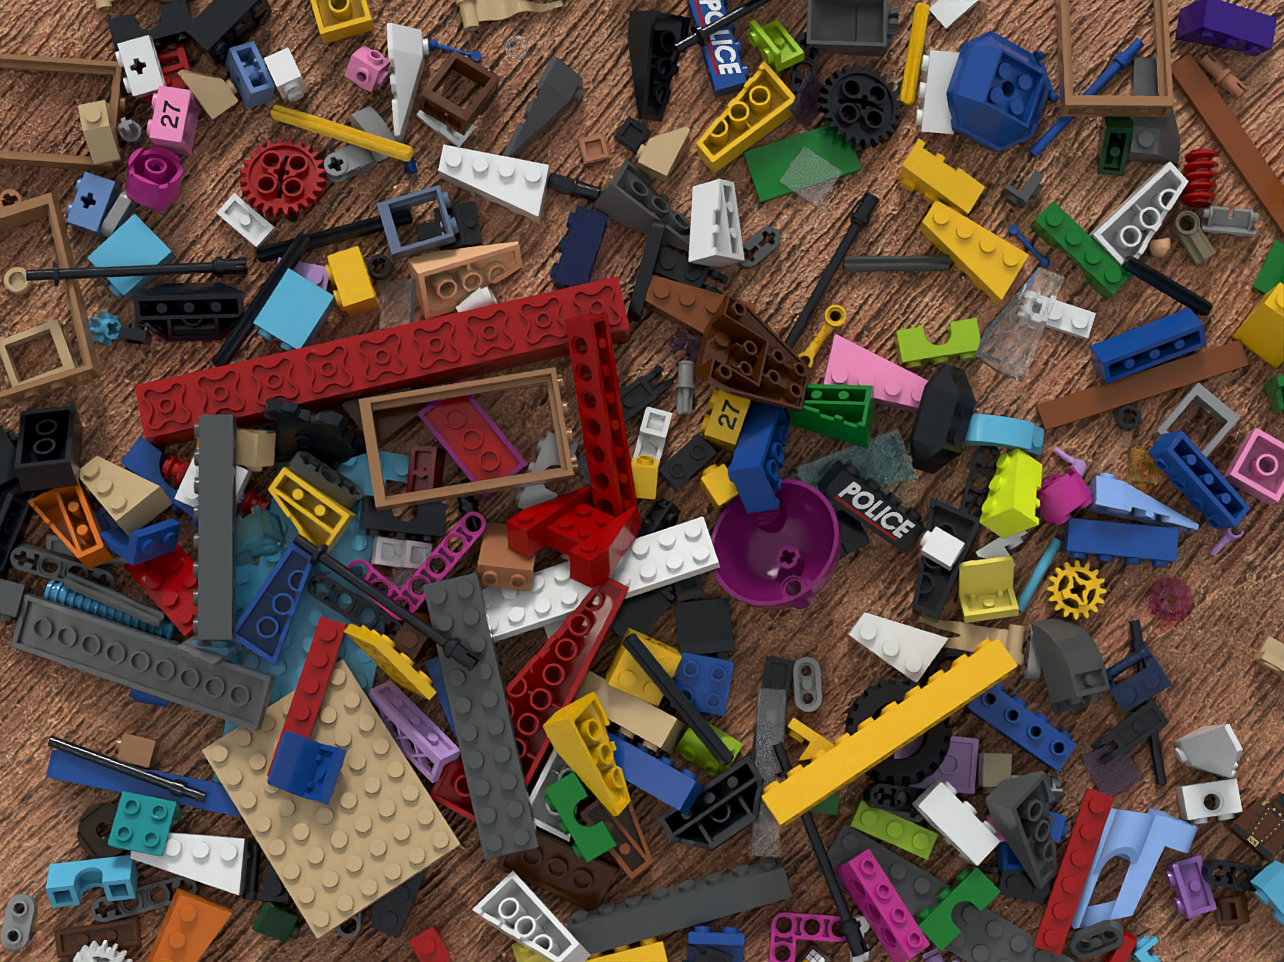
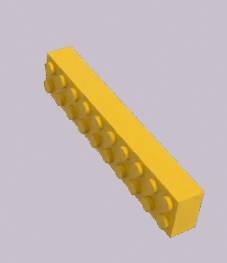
M989 638L975 647L973 655L970 657L966 654L960 656L952 662L949 671L944 673L943 670H940L928 678V685L922 689L917 685L908 691L903 702L897 704L896 701L890 703L881 710L879 718L876 720L872 717L866 719L858 725V732L852 736L849 733L842 735L834 741L835 747L828 752L824 748L810 757L812 763L804 768L800 764L787 773L788 779L782 783L776 780L763 789L765 794L761 798L781 829L1012 675L1018 665L999 638L992 642Z

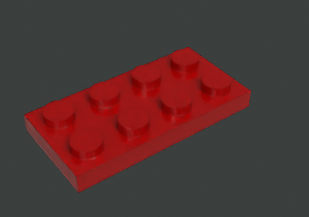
M177 543L174 552L136 565L125 564L124 568L183 635L190 640L195 635L193 633V619L198 617V606L193 604L194 589H198V578H194L193 574L194 560Z

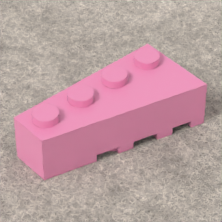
M835 334L832 339L822 384L872 385L875 404L917 414L923 390L928 380Z

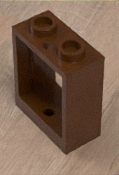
M454 50L421 93L418 109L464 136L497 92L500 77L491 69L482 67L467 55H462ZM452 70L483 87L467 111L436 93Z

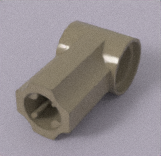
M1181 212L1171 221L1169 228L1171 234L1179 239L1194 266L1216 254V251L1202 231L1200 220L1194 212ZM1180 219H1184L1189 223V231L1181 229L1179 225Z

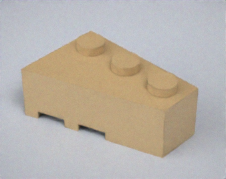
M99 456L94 457L79 469L81 481L129 538L130 532L141 529L173 504L159 485Z

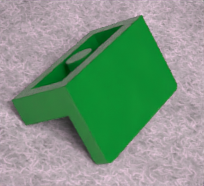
M1277 240L1272 243L1251 287L1252 290L1262 295L1279 282L1284 284V244Z

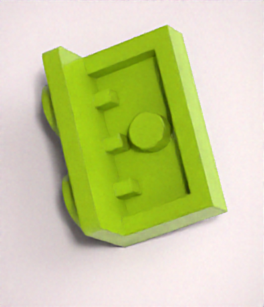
M777 19L761 27L755 20L749 22L750 33H748V39L752 47L758 48L763 60L768 65L770 64L776 72H780L805 60L804 51Z
M706 721L734 755V760L743 744ZM690 727L675 748V751L683 759L693 762L702 768L706 774L717 777L725 772L732 764L731 762L726 766H721Z

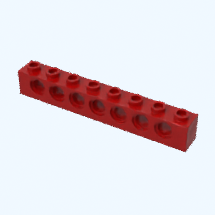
M587 314L566 319V334L594 507L617 518L632 506H636L639 530L641 529L608 314Z

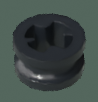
M376 254L368 261V271L374 279L385 280L391 275L393 266L387 256ZM380 261H384L386 271L382 273L380 270L379 274L375 273L376 268L374 264L376 262L380 264Z
M1133 405L1123 406L1116 412V425L1124 431L1136 428L1141 422L1140 410ZM1124 411H1127V414L1132 413L1134 415L1132 425H1129V421L1127 423L1123 422Z

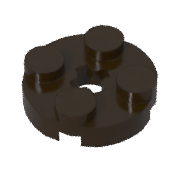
M97 803L90 806L81 815L77 839L83 850L89 855L109 858L125 851V849L110 847L108 845L109 837L107 835L101 837L99 834L102 830L100 827L102 823L113 826L118 809L117 804Z

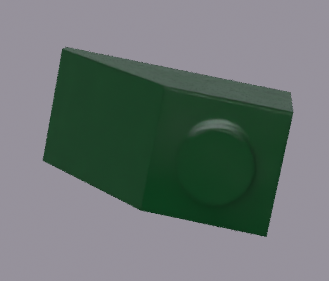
M1102 117L1098 135L1097 174L1124 176L1133 133L1131 117Z
M270 901L264 903L251 929L286 943L291 938L296 939L303 926L299 922L302 915Z

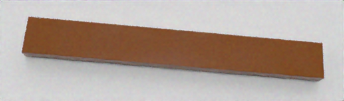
M1191 53L1187 54L1171 65L1172 79L1284 238L1283 185Z
M1237 340L1131 374L1108 384L1103 383L1038 404L1035 407L1045 432L1247 367L1249 362L1241 340Z

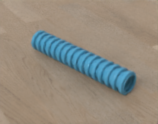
M51 580L44 592V599L109 619L122 625L126 624V626L134 627L137 630L142 629L143 632H150L152 635L158 634V637L161 638L165 636L167 640L174 639L178 628L167 615L163 625L155 627L68 589L62 582L58 584L57 581Z

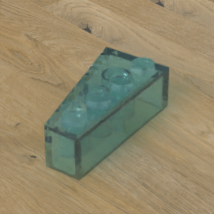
M898 428L870 438L869 449L853 444L793 468L798 481L807 483L819 490L817 483L837 459L845 465L848 462L860 471L859 475L866 480L870 477L878 484L918 480Z

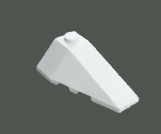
M387 23L388 58L390 59L391 68H393V73L390 75L392 94H394V99H392L394 136L396 142L401 143V140L403 142L424 69L425 55H429V41L423 38L422 30Z
M1230 724L1203 726L1173 741L1177 747L1174 749L1178 760L1181 763L1185 762L1186 766L1222 778H1232L1236 775L1234 770L1238 768L1236 761L1240 760L1243 749Z

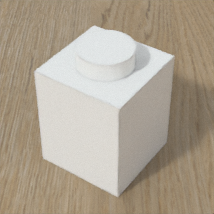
M935 527L933 532L927 531L919 545L923 546L921 550L922 555L950 571L963 551L965 543Z

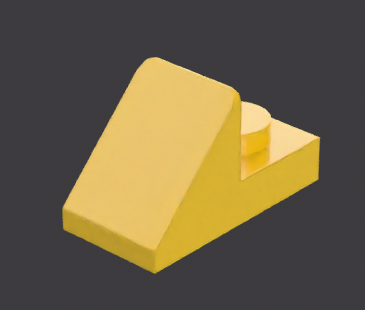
M794 717L791 718L786 726L790 730L788 734L790 737L801 744L804 740L808 742L797 761L811 759L810 757L825 748L828 752L835 747L833 743Z

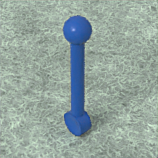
M435 39L429 41V48L432 50L438 48L451 53L455 50L462 55H467L475 63L480 62L482 59V55L478 51L471 53L439 44Z
M1041 50L1034 51L1032 54L1034 59L1046 73V81L1050 87L1048 99L1050 102L1055 103L1058 101L1059 95L1054 92L1042 60L1043 52Z
M1011 224L1008 228V233L1016 236L1039 259L1042 267H1048L1050 265L1049 258L1043 257L1019 232V227L1016 224Z

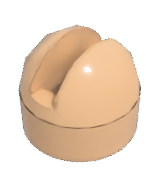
M1170 238L1150 240L1149 249L1151 254L1155 257L1168 255L1171 249Z

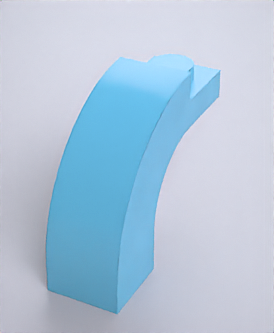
M973 414L963 446H995L1012 450L1019 448L1026 454L1039 456L1042 453L1044 429L1034 426V423L1025 420L996 415Z

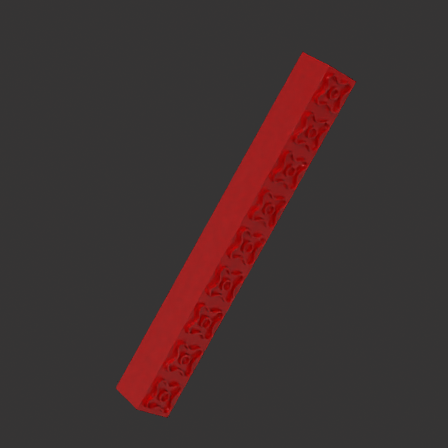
M618 276L136 385L135 391L145 439L155 448L196 440L194 424L199 422V415H234L237 417V426L244 428L275 422L264 417L266 400L271 397L281 402L289 401L299 405V409L310 410L311 413L341 407V404L345 401L406 387L416 390L570 355L565 320L580 315L608 314L612 345L631 341L630 327Z

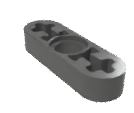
M298 451L289 463L290 469L294 474L347 508H355L364 496L363 491L358 485L305 451Z

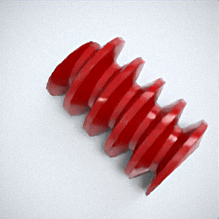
M1196 149L1185 155L1184 159L1187 164L1184 166V172L1187 174L1184 177L1188 180V183L1182 191L1185 195L1181 197V203L1194 208L1213 206L1208 200L1216 198V194L1209 192V189L1216 188L1217 184L1209 180L1218 177V174L1210 171V169L1217 168L1219 164L1211 161V158L1219 157V152Z

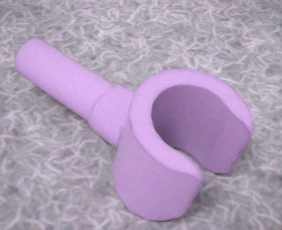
M1056 447L1053 452L1067 463L1073 465L1079 475L1083 477L1086 471V463L1081 459L1070 457L1060 448Z
M1225 528L1223 530V537L1209 553L1215 556L1230 541L1240 538L1244 530L1233 535L1231 528Z

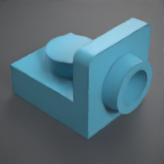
M1142 935L1137 939L1130 955L1136 962H1161L1153 952H1147L1159 940L1156 936L1149 935L1147 937Z

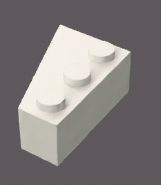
M925 50L921 63V71H924L923 82H920L918 98H922L921 109H917L915 125H919V130L922 132L954 134L951 127L950 119L952 117L948 108L946 92L960 52Z
M717 179L693 186L688 262L719 268L745 261L734 182Z
M866 612L862 613L847 634L905 677L918 682L948 640L946 637Z
M935 780L912 805L933 828H936L944 836L943 839L947 844H952L960 852L958 856L963 861L978 866L1000 843V840L995 836L997 831L987 821L982 823L975 816L978 812L967 801L962 803L955 796L958 792L947 781L942 783Z

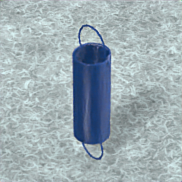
M413 156L409 162L404 161L408 174L418 172Z

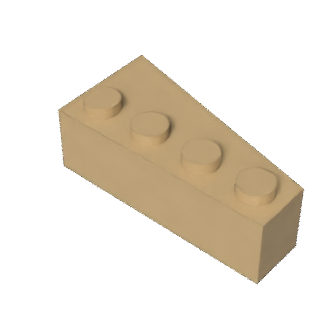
M589 671L575 699L576 701L591 692H595L607 714L609 724L613 722L620 726L619 732L631 739L635 735L644 740L642 745L654 752L661 749L672 755L688 727L677 718L648 702L608 685L606 679Z

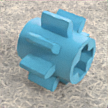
M99 311V318H90L89 326L93 342L110 346L112 344L111 339L120 340L118 338L119 330L123 326L117 320L118 315Z

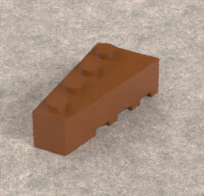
M652 275L645 298V307L672 323L685 328L691 334L703 338L704 329L726 295ZM737 299L755 312L757 304Z

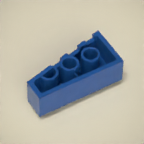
M762 402L750 404L748 414L745 416L743 429L739 434L737 447L734 449L731 466L728 467L729 479L731 482H734L747 513L779 508V499L776 498L775 493L777 490H781L782 480L778 478V470L784 467L783 447L787 446L790 418L785 408Z
M292 542L236 623V641L274 666L277 665L313 566L310 564L312 556Z

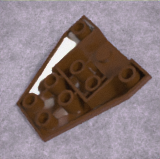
M728 294L724 297L704 329L695 372L727 394L799 412L803 406L810 367L750 307Z

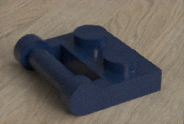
M1145 642L1137 647V651L1111 667H1105L1111 689L1110 692L1124 714L1173 685ZM1143 659L1146 660L1149 665L1148 667L1117 685L1114 677Z

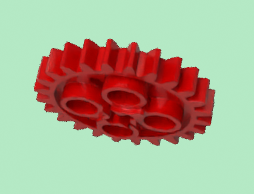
M278 137L277 144H273L268 139V147L264 148L258 144V153L249 151L251 160H243L245 168L240 169L242 178L239 179V183L243 187L241 189L243 197H246L248 205L254 206L255 212L263 209L264 217H268L273 212L275 220H278L280 214H284L286 220H289L290 213L292 212L297 217H300V209L310 212L309 203L318 205L315 196H324L322 188L327 187L326 179H324L327 178V172L324 169V161L320 160L319 152H313L310 144L304 147L301 139L296 144H293L291 137L287 139L286 143H282V139ZM288 158L287 164L285 166L287 175H284V162L285 159ZM271 163H278L276 166L268 167ZM297 166H304L300 170H294ZM280 181H282V182H283V184H282L283 193H282V197H281V198H278L279 195H280V192H281V184H280ZM267 186L273 187L271 190L268 191L263 190ZM294 189L300 190L295 194L289 193L291 190Z

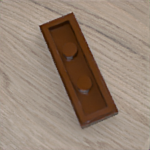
M139 917L54 930L57 958L75 956L84 945L90 947L92 941H96L101 946L103 941L107 940L108 947L112 948L116 943L118 944L117 949L142 945Z

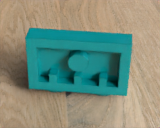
M123 791L108 845L149 855L163 856L173 820L179 821L182 812L180 806L174 801Z

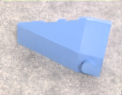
M1100 473V476L1096 475L1091 479L1089 489L1092 491L1091 497L1093 502L1086 506V511L1167 528H1177L1190 533L1197 531L1199 528V524L1128 483L1116 480V475Z

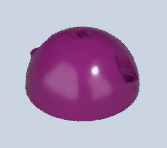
M781 479V490H777L775 493L776 498L779 499L778 509L747 513L740 495H738L721 513L711 536L720 568L714 569L713 573L720 585L729 594L752 607L761 609H788L793 607L804 609L812 603L814 596L825 588L837 569L842 544L841 527L832 505L819 490L802 481Z

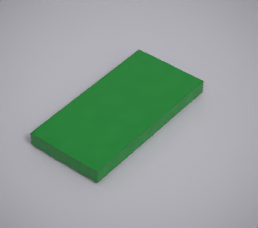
M826 125L743 152L759 203L762 204L860 172L861 166L855 149H852L851 141H848L843 146V138L839 136L834 140L835 131L826 132L825 129L829 126Z

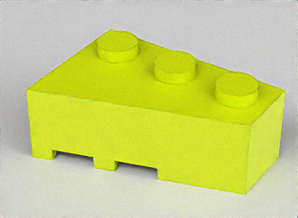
M1019 448L1002 454L997 460V469L994 478L989 484L990 490L987 500L982 505L983 512L979 523L1003 539L1039 525V518L1035 516V508L1040 507V500L1036 498L1037 490L1041 489L1042 464Z

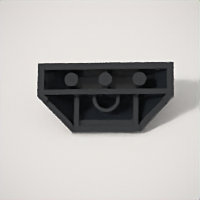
M220 282L166 283L133 295L136 322L146 326L153 333L168 342L222 340L234 329L245 313L243 291Z
M942 363L939 370L926 383L909 438L913 469L934 474L961 454L976 404V399L963 369Z
M19 482L0 490V579L6 580L12 566L10 554L22 543L35 512L27 501L41 495L43 490L23 492Z
M748 755L704 785L688 815L672 807L660 815L658 820L672 842L713 851L759 819L764 778Z

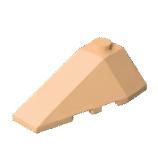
M518 241L435 251L408 259L411 282L425 319L454 311L456 306H458L457 304L464 301L479 287L484 288L490 283L496 284L523 267Z

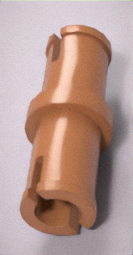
M1211 51L1198 63L1215 78L1214 82L1217 85L1221 84L1236 101L1249 89L1232 73L1233 69L1230 66L1226 67Z

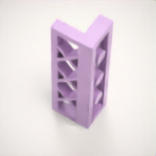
M391 680L371 688L368 698L374 707L376 705L379 708L381 719L404 755L432 783L439 781L443 766L458 759L460 749ZM392 722L396 725L398 734L394 731ZM409 739L413 742L415 751L411 748ZM427 757L434 763L433 769L429 766Z

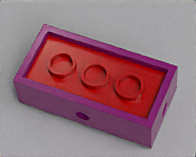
M472 395L432 401L417 413L419 419L470 482L519 475L527 471L529 467L527 462ZM500 491L481 495L488 502Z

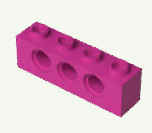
M869 848L853 855L834 869L893 962L910 960L930 945Z

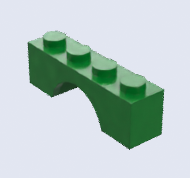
M1054 201L1030 225V228L1049 246H1054L1068 255L1082 270L1087 283L1106 301L1131 277L1114 258Z

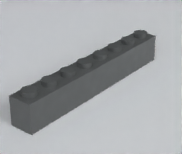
M199 415V422L194 424L195 438H199V449L194 451V464L199 466V477L194 478V493L199 494V505L194 506V521L198 522V533H194L193 542L194 550H198V561H194L193 574L194 578H198V589H194L193 604L198 606V617L193 619V633L198 634V640H236L237 417L234 415Z
M780 856L765 857L758 863L751 865L741 864L723 873L713 872L699 880H685L678 886L657 888L650 894L643 896L633 895L626 898L625 901L615 904H602L598 909L577 911L571 916L566 917L569 932L592 955L791 898L792 895Z

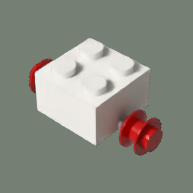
M177 454L173 458L168 457L162 468V472L165 473L164 479L172 476L175 477L177 485L181 483L174 499L192 507L199 505V494L194 493V478L199 477V466H195L194 457L191 463H189L188 459L183 463L179 462ZM236 465V508L238 503H240L242 514L249 510L253 512L254 519L258 515L263 516L269 505V501L265 500L266 494L258 497L255 495V489H252L245 495L243 492L252 472Z

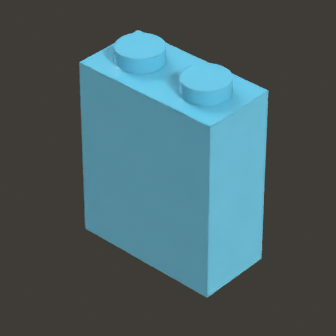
M134 213L87 258L93 263L91 267L169 264L176 256ZM157 275L108 277L107 279L111 282L108 288L119 299L124 295L130 301L134 294L139 293Z
M288 268L253 323L259 329L257 333L268 341L275 338L282 343L280 347L285 351L310 346L337 302L334 295Z

